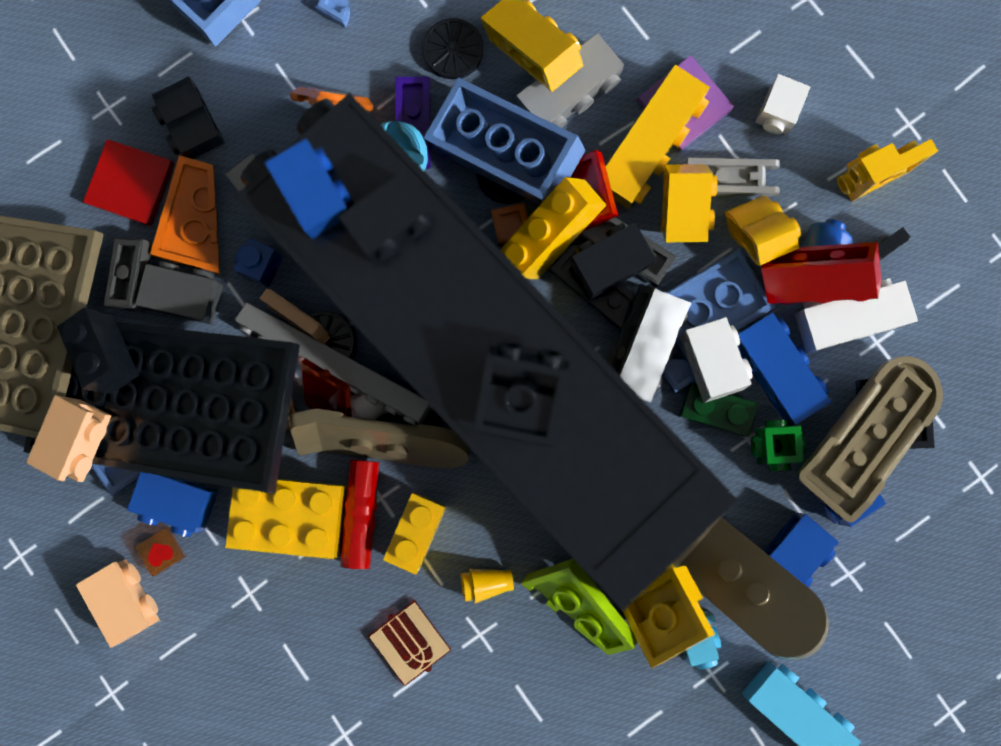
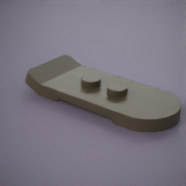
M911 356L897 357L881 364L812 455L798 468L796 473L798 479L845 521L850 523L856 521L871 506L885 487V481L924 427L929 426L938 414L942 405L943 390L940 379L933 368L926 362Z
M323 409L302 411L291 414L288 417L298 455L325 451L434 468L460 467L466 464L469 459L470 447L455 431L443 427L425 424L412 426L345 416L341 412Z
M722 517L673 562L675 568L686 566L700 593L769 654L783 660H800L814 654L826 640L829 630V618L820 598Z

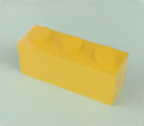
M501 0L480 17L490 42L551 92L583 67L579 53L581 45L576 37L570 32L565 34L561 31L551 17L547 15L543 17L539 14L529 0Z
M565 177L500 251L527 279H539L606 207V204L585 180Z

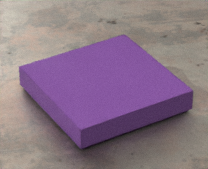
M691 55L678 66L710 87L705 96V99L710 102L698 119L692 116L685 127L690 129L679 148L676 147L679 152L734 108L732 103ZM668 74L638 97L637 101L643 109L646 108Z

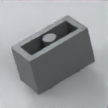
M162 261L159 262L158 267L145 265L135 305L149 311L213 325L223 285L213 280L214 274L193 269L192 274L180 272V266Z

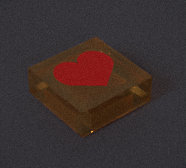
M169 527L164 528L135 546L152 577L157 576L186 558Z

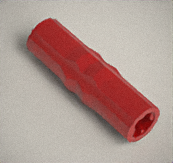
M350 460L347 495L344 502L345 514L342 521L343 541L340 567L370 569L373 532L376 525L375 513L377 510L376 496L379 462Z

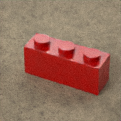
M878 242L799 247L795 251L762 264L761 268L768 304L781 303L790 305L796 302L828 303L841 300L861 302L869 299H878L882 280Z

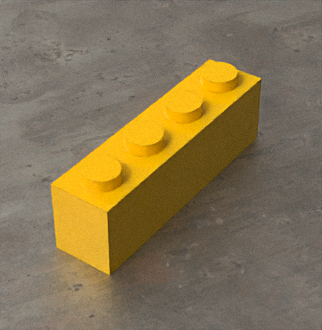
M674 65L606 165L614 200L627 209H630L634 201L639 205L642 203L651 189L647 182L653 173L658 176L661 175L664 165H667L671 159L666 154L672 145L679 148L688 135L690 129L685 126L690 118L693 116L698 119L710 102L705 99L710 87L677 65Z

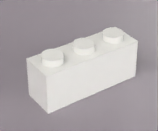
M891 278L881 281L878 299H869L861 302L854 300L831 301L828 303L805 302L803 303L805 309L794 314L806 354L903 327L918 321L906 281L892 284Z

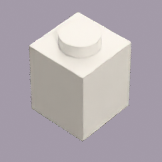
M778 74L768 89L755 123L763 125V129L769 133L787 135L795 126L811 87Z

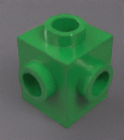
M787 420L765 421L766 428L755 429V436L751 437V453L753 457H757V464H768L769 471L791 470L790 463L804 462L803 455L806 451V442L801 426L788 427ZM773 439L779 444V448L775 453Z

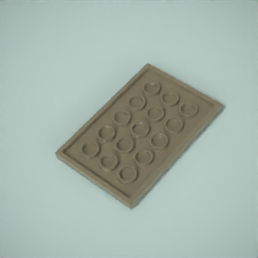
M0 216V431L37 438L54 396L66 397L73 366L57 326L82 308H87L103 233L84 228Z

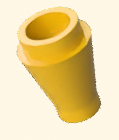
M469 568L468 572L460 574L464 602L473 601L476 604L504 592L514 590L513 576L510 569Z

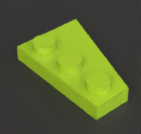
M574 559L529 573L520 583L529 591L535 588L548 598L546 605L554 612L560 609L575 621L574 628L607 655L632 650L636 646L638 641L627 622Z

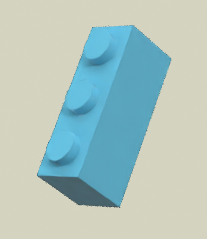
M767 662L741 692V695L799 746H858L861 743L851 733L855 727L838 712L832 717L824 710L823 707L827 702L811 688L806 692L795 684L799 677L784 664L777 668L770 662Z

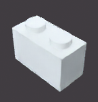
M727 317L688 329L682 334L680 340L703 403L743 391L752 385L750 381L752 379L750 364L747 359H742L738 349L740 345L738 332L733 325H729Z

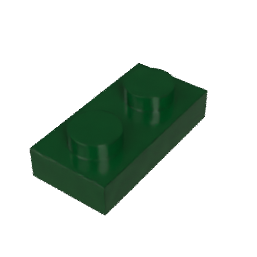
M691 383L688 385L679 417L740 436L749 437L758 403L733 395H727L703 403L698 386Z

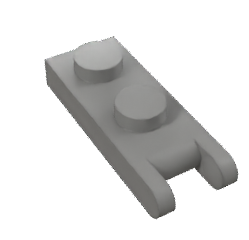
M687 158L686 164H707L713 175L717 176L716 196L765 195L767 197H774L780 195V187L766 186V170L780 168V161L777 159Z

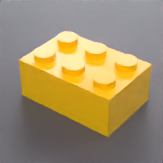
M278 479L275 494L233 487L225 548L327 559L337 558L341 552L342 521L345 514L344 502L347 495V486Z

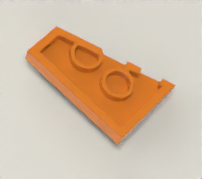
M179 155L150 255L220 275L215 168L211 164Z

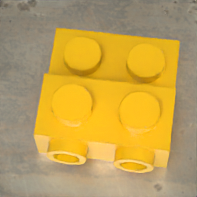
M932 139L920 145L914 140L898 150L893 143L881 149L875 144L857 155L858 158L846 165L848 171L837 177V184L842 193L848 195L851 202L911 172L937 153L938 149Z
M672 563L622 611L651 668L668 661L715 635L698 603L703 597L686 566L675 568Z

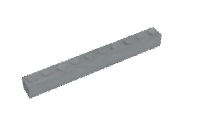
M247 302L235 319L240 325L239 330L249 336L253 333L258 336L257 338L300 344L297 363L311 365L310 369L315 373L329 375L328 379L333 383L347 385L346 389L355 395L361 393L366 396L365 400L376 406L379 403L385 406L384 410L393 416L396 414L403 416L402 420L409 425L425 424L433 410L428 402L420 396Z

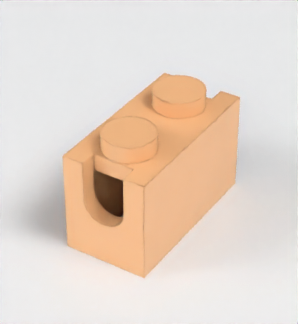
M55 395L26 463L58 481H65L66 476L77 482H83L86 474L91 469L92 460L101 440L105 436L106 428L112 415L80 399Z
M126 559L119 563L113 562L76 584L110 648L123 643L160 621L156 614L158 613L156 602L149 594H145L139 583L141 577L138 570L133 564L128 563Z

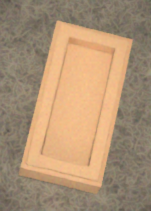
M266 289L261 295L260 300L272 312L302 333L322 344H325L330 338L329 333L320 323L271 289Z

